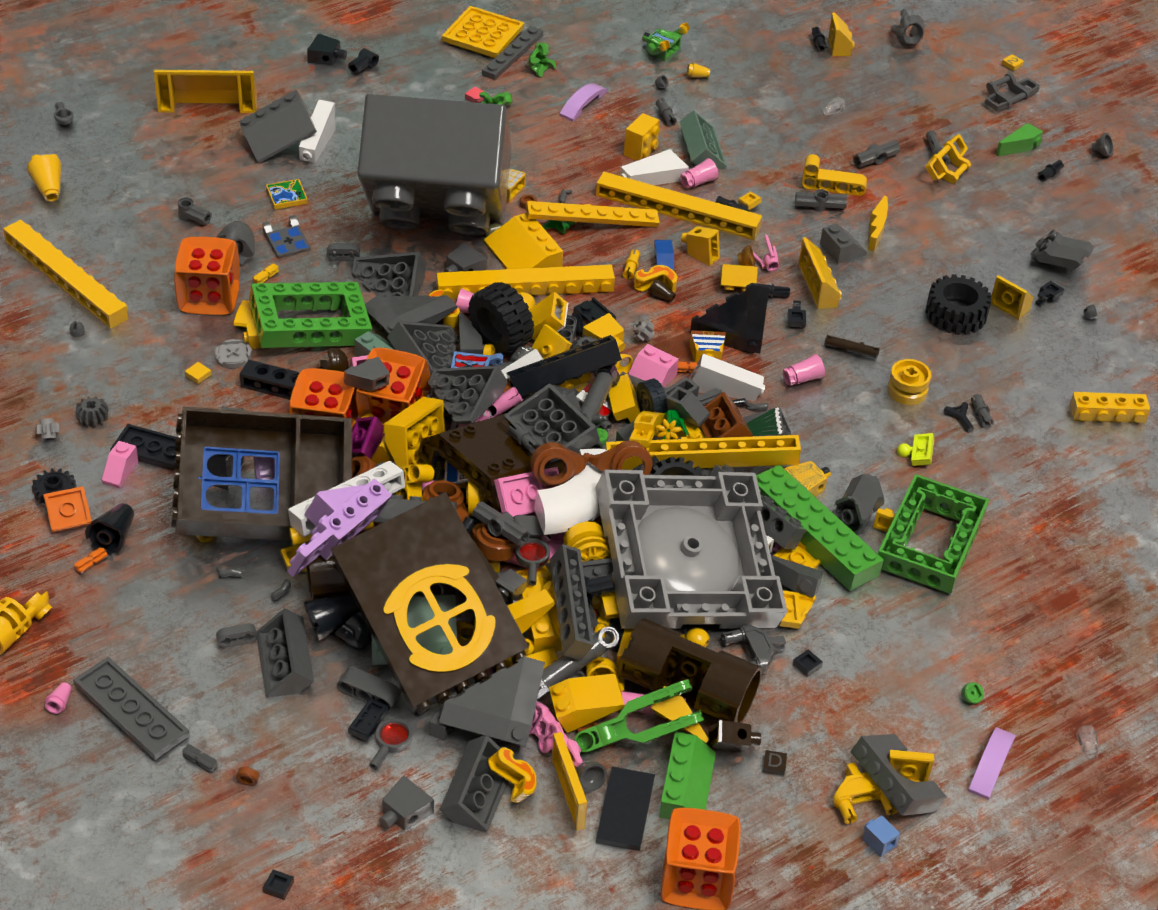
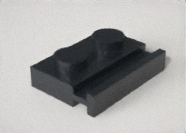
M594 297L591 301L587 300L575 306L573 310L574 313H581L586 324L608 313L616 320V316Z

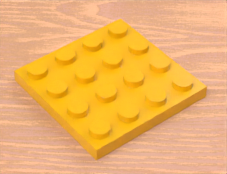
M469 6L442 35V41L496 58L524 29V22Z

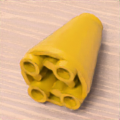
M56 154L33 155L27 165L28 174L46 201H56L60 194L61 161Z

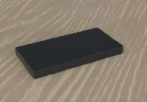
M127 424L110 448V452L118 441H122L136 446L139 462L174 471L176 457L175 442L177 437Z
M612 766L596 843L640 851L655 774Z

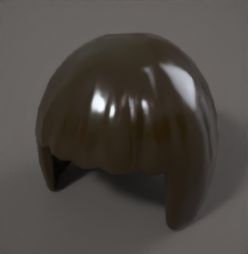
M328 349L329 361L320 360V369L344 372L349 368L348 358L340 349Z

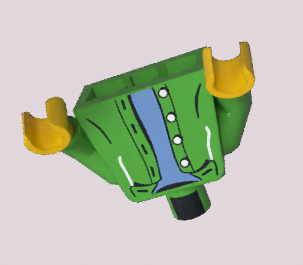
M688 23L681 24L679 26L680 29L673 32L663 29H657L653 34L645 32L642 40L647 42V52L666 61L680 49L681 36L687 34L690 29Z

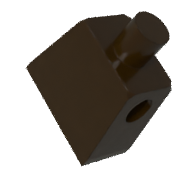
M719 720L708 728V746L712 750L744 751L751 745L760 746L761 733L751 732L750 724Z

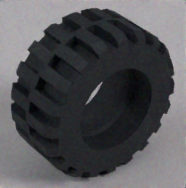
M495 282L474 293L469 301L468 312L470 313L469 319L473 327L482 336V343L493 344L496 354L508 355L519 346H524L530 342L534 333V321H532V313L529 311V306L524 302L522 295H519L515 288H511V285L503 282Z

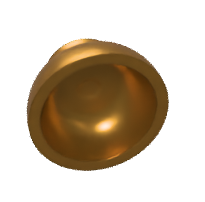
M751 245L743 248L742 253L737 254L738 262L742 266L755 267L753 250Z

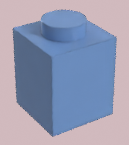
M882 815L866 823L862 839L880 857L897 847L900 832Z

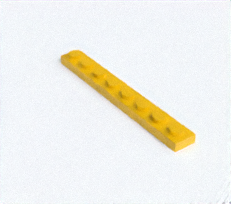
M527 201L525 205L528 219L658 227L660 224L657 210L536 201Z

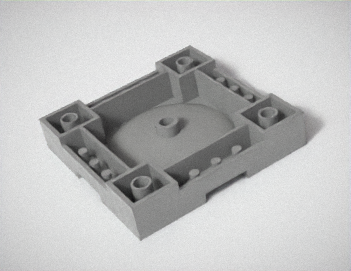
M643 470L603 471L595 488L604 537L608 539L614 570L611 575L621 629H635L643 618L667 628H681L683 624H718L719 628H739L742 625L748 624L757 628H777L788 611L780 577L775 576L760 511L763 504L755 473L718 472L716 476L644 475Z

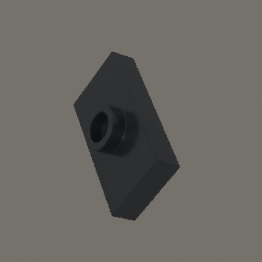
M370 698L349 726L348 733L368 741L388 713L389 706Z

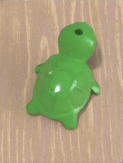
M544 42L537 43L534 51L528 58L529 67L538 77H542L543 72L549 66L553 69L556 68L555 61L546 57L549 54V45Z
M485 91L479 93V96L484 98L481 103L509 106L513 102L512 95L509 92L498 93L493 98Z

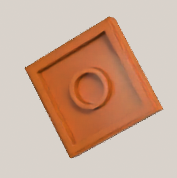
M84 486L43 494L52 534L86 527L92 521Z

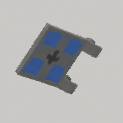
M295 215L289 216L290 227L272 231L269 222L262 223L264 227L263 233L267 236L278 258L311 250Z

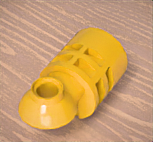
M48 591L43 595L37 592L24 607L9 597L0 600V655L31 627L34 617L39 620L52 608L49 604Z

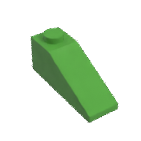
M1026 123L999 142L996 155L1004 156L1031 151L1042 143L1043 131Z

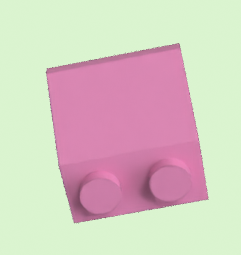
M647 344L637 354L628 374L645 381L655 378L663 387H666L677 375L679 359Z

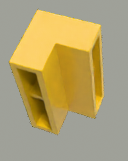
M628 374L622 375L617 385L611 387L609 398L616 421L628 417L631 423L640 414V408L635 388Z

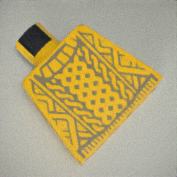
M811 461L784 468L815 497L825 491L827 478L831 477L828 467L819 469Z

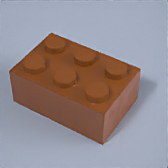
M722 392L704 406L710 412V416L700 425L706 438L753 437L736 404L725 392Z

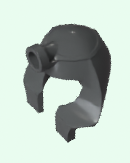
M231 222L217 235V238L230 239L243 245V251L239 254L240 266H244L254 256V235L250 227L244 222Z

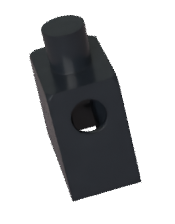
M318 34L307 49L308 63L334 65L338 58L346 59L347 51L340 48L339 40Z

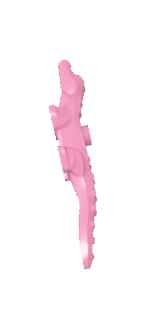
M537 701L529 734H535L538 737V746L542 753H549L552 750L553 734L562 732L572 762L578 768L583 763L580 757V746L576 741L567 737L563 732L561 724L549 711L548 707Z

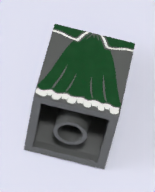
M780 406L743 417L753 437L791 435V430Z

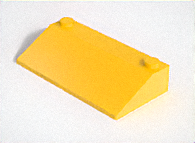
M154 70L158 112L174 113L176 103H239L240 113H254L257 111V90L254 71Z

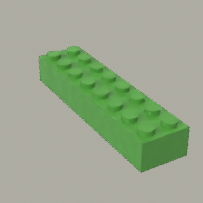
M781 465L756 475L758 487L761 490L760 493L773 499V504L787 510V515L798 519L801 522V526L806 529L805 534L800 540L806 547V551L816 560L819 559L821 561L820 564L849 591L879 577L884 559Z

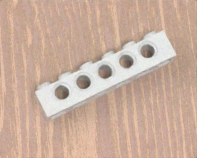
M388 461L329 490L368 484L375 478L392 494L405 488L404 471L391 461ZM314 497L288 509L290 526L303 536L310 534L316 528L304 515Z

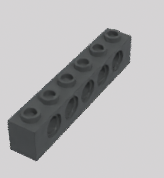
M726 464L724 466L715 465L709 476H716L718 472H734V469ZM760 493L763 504L760 511L765 533L784 549L795 550L806 529L801 526V522L798 519L787 515V510L773 504V499Z
M562 544L550 559L562 654L582 660L594 646L581 552L580 549Z

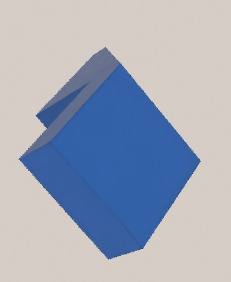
M654 240L656 265L668 266L674 271L672 240Z

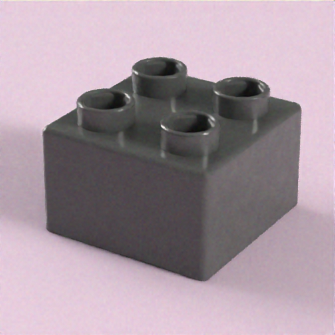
M367 94L365 96L357 174L372 213L380 214L379 222L382 225L394 229L409 230L418 228L421 218L448 220V228L453 232L466 235H483L489 231V223L502 224L504 222L511 158V139L507 107L505 105Z

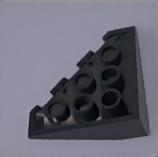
M750 283L746 286L744 292L740 294L738 292L733 293L720 306L716 303L706 309V314L700 318L698 315L694 316L691 320L690 334L691 331L726 332L724 346L742 352L760 354L770 285Z

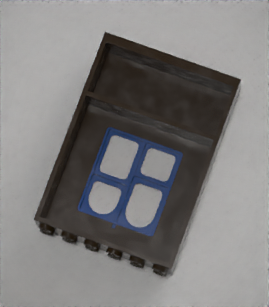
M183 406L182 414L178 413L176 423L177 438L175 442L176 457L174 461L175 477L173 481L174 496L172 500L173 515L171 527H175V534L291 541L289 528H292V526H290L288 509L316 496L319 491L329 490L352 478V418ZM214 455H231L233 457L232 476L218 477L212 475L207 469V461L210 457ZM243 456L273 458L275 460V478L273 480L242 478L241 458ZM213 485L240 486L242 488L241 507L239 509L214 507L207 502L206 491ZM252 487L272 488L274 490L273 510L251 509L250 489Z

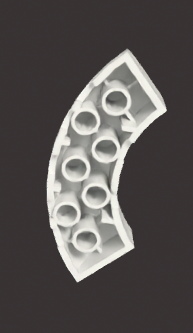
M580 449L579 454L584 455V453H589L597 455L607 450ZM588 462L583 471L576 474L566 483L549 489L537 490L534 510L544 535L567 532L568 528L578 523L589 520L593 521L600 516L595 487L603 473L601 470Z

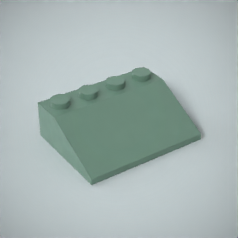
M455 594L433 595L443 612L456 607ZM413 595L409 602L407 622L410 628H415L433 619L435 616L425 595ZM455 616L449 619L448 624L457 639ZM435 626L416 636V641L432 653L447 655L453 651L440 626ZM372 636V665H386L387 663Z

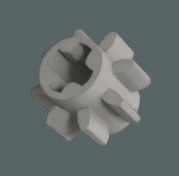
M645 319L637 321L633 326V337L638 341H649L655 333L653 329L654 324Z
M54 418L40 419V425H36V434H41V439L56 438V433L60 432L59 423H55Z

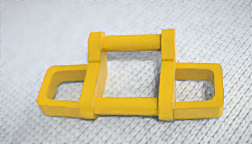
M960 134L953 136L947 141L943 148L937 154H934L925 165L933 181L942 178L954 184L958 181L959 176L971 167L970 161L962 157L968 148ZM955 141L960 148L959 152L953 144ZM946 153L953 165L959 167L955 172L948 170L942 160Z

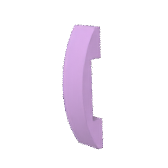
M595 83L581 87L564 105L560 116L573 122L582 114V108L594 98L600 99L608 92V89Z
M997 727L994 729L968 792L989 800L1015 740V734Z

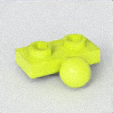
M933 433L915 434L913 446L910 447V445L902 443L897 447V454L903 458L909 457L912 454V466L930 465L932 463L934 446Z

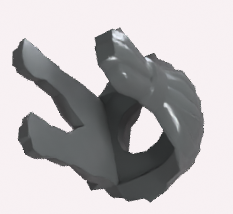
M903 8L900 12V24L893 25L890 29L891 32L897 35L898 42L902 46L910 47L912 44L920 42L925 33L924 20L919 15L909 16L906 9ZM913 25L910 30V34L913 36L909 37L906 35V29Z

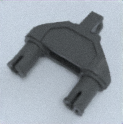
M746 624L740 626L738 630L721 633V639L725 646L737 642L743 643L752 660L749 662L761 666L762 674H766L773 655L786 648L784 636L769 637L767 632L753 625Z

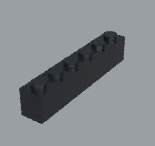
M609 335L509 371L506 374L511 388L515 387L519 392L518 394L522 398H526L530 393L538 392L549 383L558 386L565 383L566 380L578 379L582 377V374L597 372L601 367L613 366L622 359L616 339Z

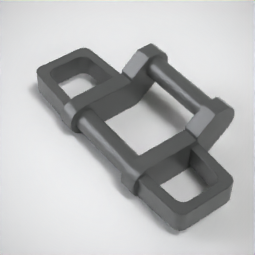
M1011 72L1007 73L1004 77L986 84L990 95L986 97L985 104L995 111H1000L1012 106L1013 103L1021 99H1027L1037 93L1040 85L1030 78L1017 82L1014 74ZM1007 83L1009 89L1017 95L1008 98L998 91L997 87ZM1027 85V86L1031 87L1032 89L1028 90V89H1026V88L1023 87V86Z

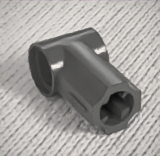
M183 197L178 200V216L180 219L193 220L205 226L210 222L212 213L194 205V201L191 198Z

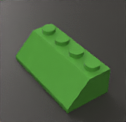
M675 732L659 818L670 819L671 812L676 808L706 810L716 752L697 735Z

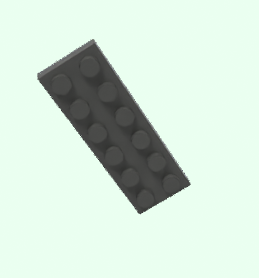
M109 657L73 679L74 685L154 760L190 736L189 730Z

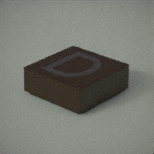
M766 750L763 772L785 775L787 753Z

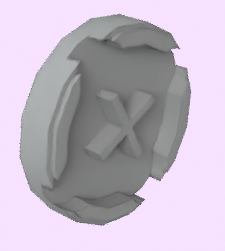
M239 339L225 340L221 343L222 345L215 348L216 362L225 368L235 369L243 367L248 359L251 360L252 358L250 345L248 343L245 344L244 341Z

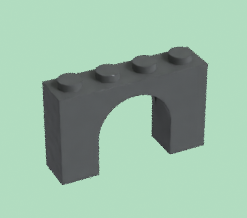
M896 734L861 736L850 752L902 816L936 812L947 798L934 781H911L899 774L888 760L890 750H908Z

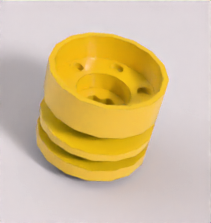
M595 522L578 523L572 526L563 537L564 545L580 549L582 561L611 558L610 547L607 539L604 537L603 528Z

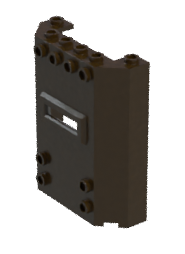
M505 414L421 439L417 454L427 464L434 465L436 464L438 454L441 455L485 493L483 502L499 513H502L494 480L532 472L530 467L532 453L525 446L520 445L517 442V438L509 432L511 424L504 418ZM562 459L554 462L548 461L544 469L558 467L560 474L564 469V461Z

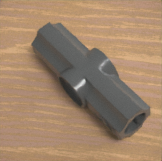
M894 140L880 146L872 144L866 151L853 155L854 165L857 168L874 162L880 165L885 162L887 157L900 153L899 143Z
M818 189L815 193L796 192L795 194L796 207H813L814 210L823 212L827 208L846 209L847 194H830L823 189Z
M482 501L473 509L472 515L487 525L492 535H502L519 547L524 546L529 539L530 533L515 523L510 513H499Z

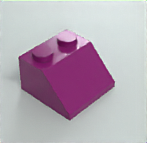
M377 417L356 419L352 429V458L365 455L372 459L383 435L384 427Z

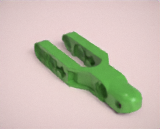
M687 679L628 701L618 717L580 731L575 736L574 741L580 746L581 752H590L625 738L646 743L704 721L699 710L636 734L627 727L626 721L630 713L692 690L690 681Z

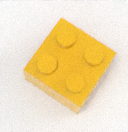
M642 113L630 124L625 132L624 156L636 161L647 158L658 147L660 120Z

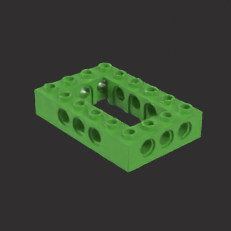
M358 282L251 284L249 303L261 348L355 346V339L367 331L372 332V326ZM340 306H342L343 317L279 319L277 314L281 310L316 311L330 309V311L338 310Z
M915 474L878 550V555L884 559L881 569L951 594L983 522L990 499ZM924 509L960 521L956 525L954 536L950 538L949 546L944 552L943 559L934 557L933 554L928 555L917 551L913 547H906Z

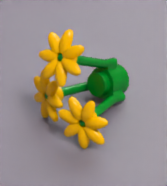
M668 410L664 415V426H656L661 431L657 437H663L662 440H670V437L678 439L676 432L681 431V428L686 436L681 437V439H699L700 433L693 436L692 432H688L684 419L680 418L676 410Z

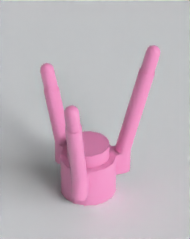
M765 235L769 253L764 256L762 261L753 252L754 258L760 263L762 269L767 268L768 271H775L780 266L776 247H771L768 235Z

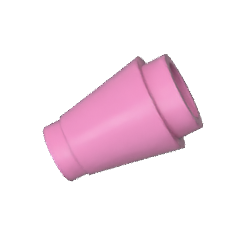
M61 683L46 697L45 707L49 712L58 714L65 710L72 690L68 683Z

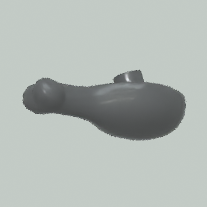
M56 102L55 120L61 125L70 124L74 117L73 112L64 108L63 102Z

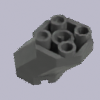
M1053 229L1045 239L1041 238L1036 242L1035 245L1037 247L1030 255L1035 261L1062 266L1066 271L1072 272L1082 265L1085 256L1088 258L1091 255L1094 246L1087 241L1063 237Z
M862 474L852 478L844 496L835 502L837 507L832 513L856 535L864 532L872 514L877 512L880 506L884 505L885 499L879 479L870 474Z

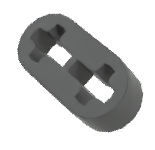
M333 243L328 245L326 256L331 261H354V257L360 256V248L356 244Z
M250 623L222 628L216 633L217 643L223 648L252 643L257 639L256 628Z

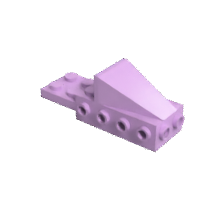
M375 478L364 485L319 491L304 514L316 528L311 532L312 537L309 540V544L306 545L304 543L296 550L297 554L290 560L291 566L287 573L292 577L296 576L319 555L325 560L329 559L332 556L331 548L355 537L381 514L392 494Z

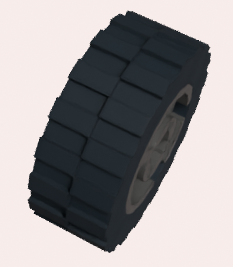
M653 378L637 384L636 395L641 412L666 413L668 411L667 396L658 380Z

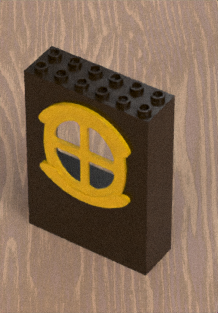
M446 492L331 548L332 559L413 715L416 713L421 715L431 709L430 706L438 703V705L443 704L454 693L458 695L474 683L479 682L481 684L485 682L491 674L511 664L515 665L518 663V659L527 656L529 646ZM436 583L450 585L462 592L467 600L465 603L447 612H443L433 596L430 586ZM420 591L425 595L435 616L433 619L415 628H410L407 622L408 605L413 595ZM471 609L474 611L476 618L475 632L471 641L466 646H460L448 621ZM435 626H440L453 651L447 655L432 653L416 641V636Z

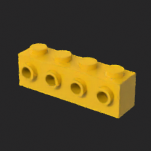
M1073 392L1070 402L1072 418L1076 421L1146 423L1150 412L1146 394Z

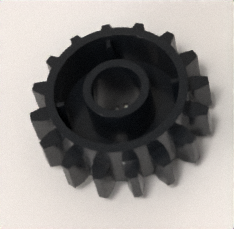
M51 468L50 472L44 470V475L37 474V480H33V485L31 486L34 499H39L40 504H45L43 494L77 487L74 475H69L68 470L63 473L61 468L58 471H54Z

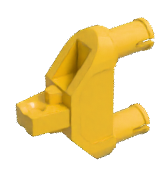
M855 762L846 765L845 780L836 791L832 800L834 806L840 810L845 824L850 823L848 819H850L851 824L858 819L852 806L854 804L880 800L887 815H891L889 810H891L892 815L898 812L867 772L861 773Z

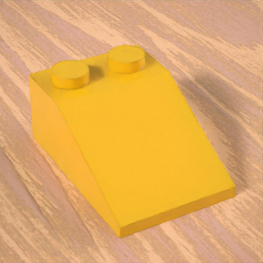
M615 673L568 678L549 687L557 720L567 733L621 710L625 706Z

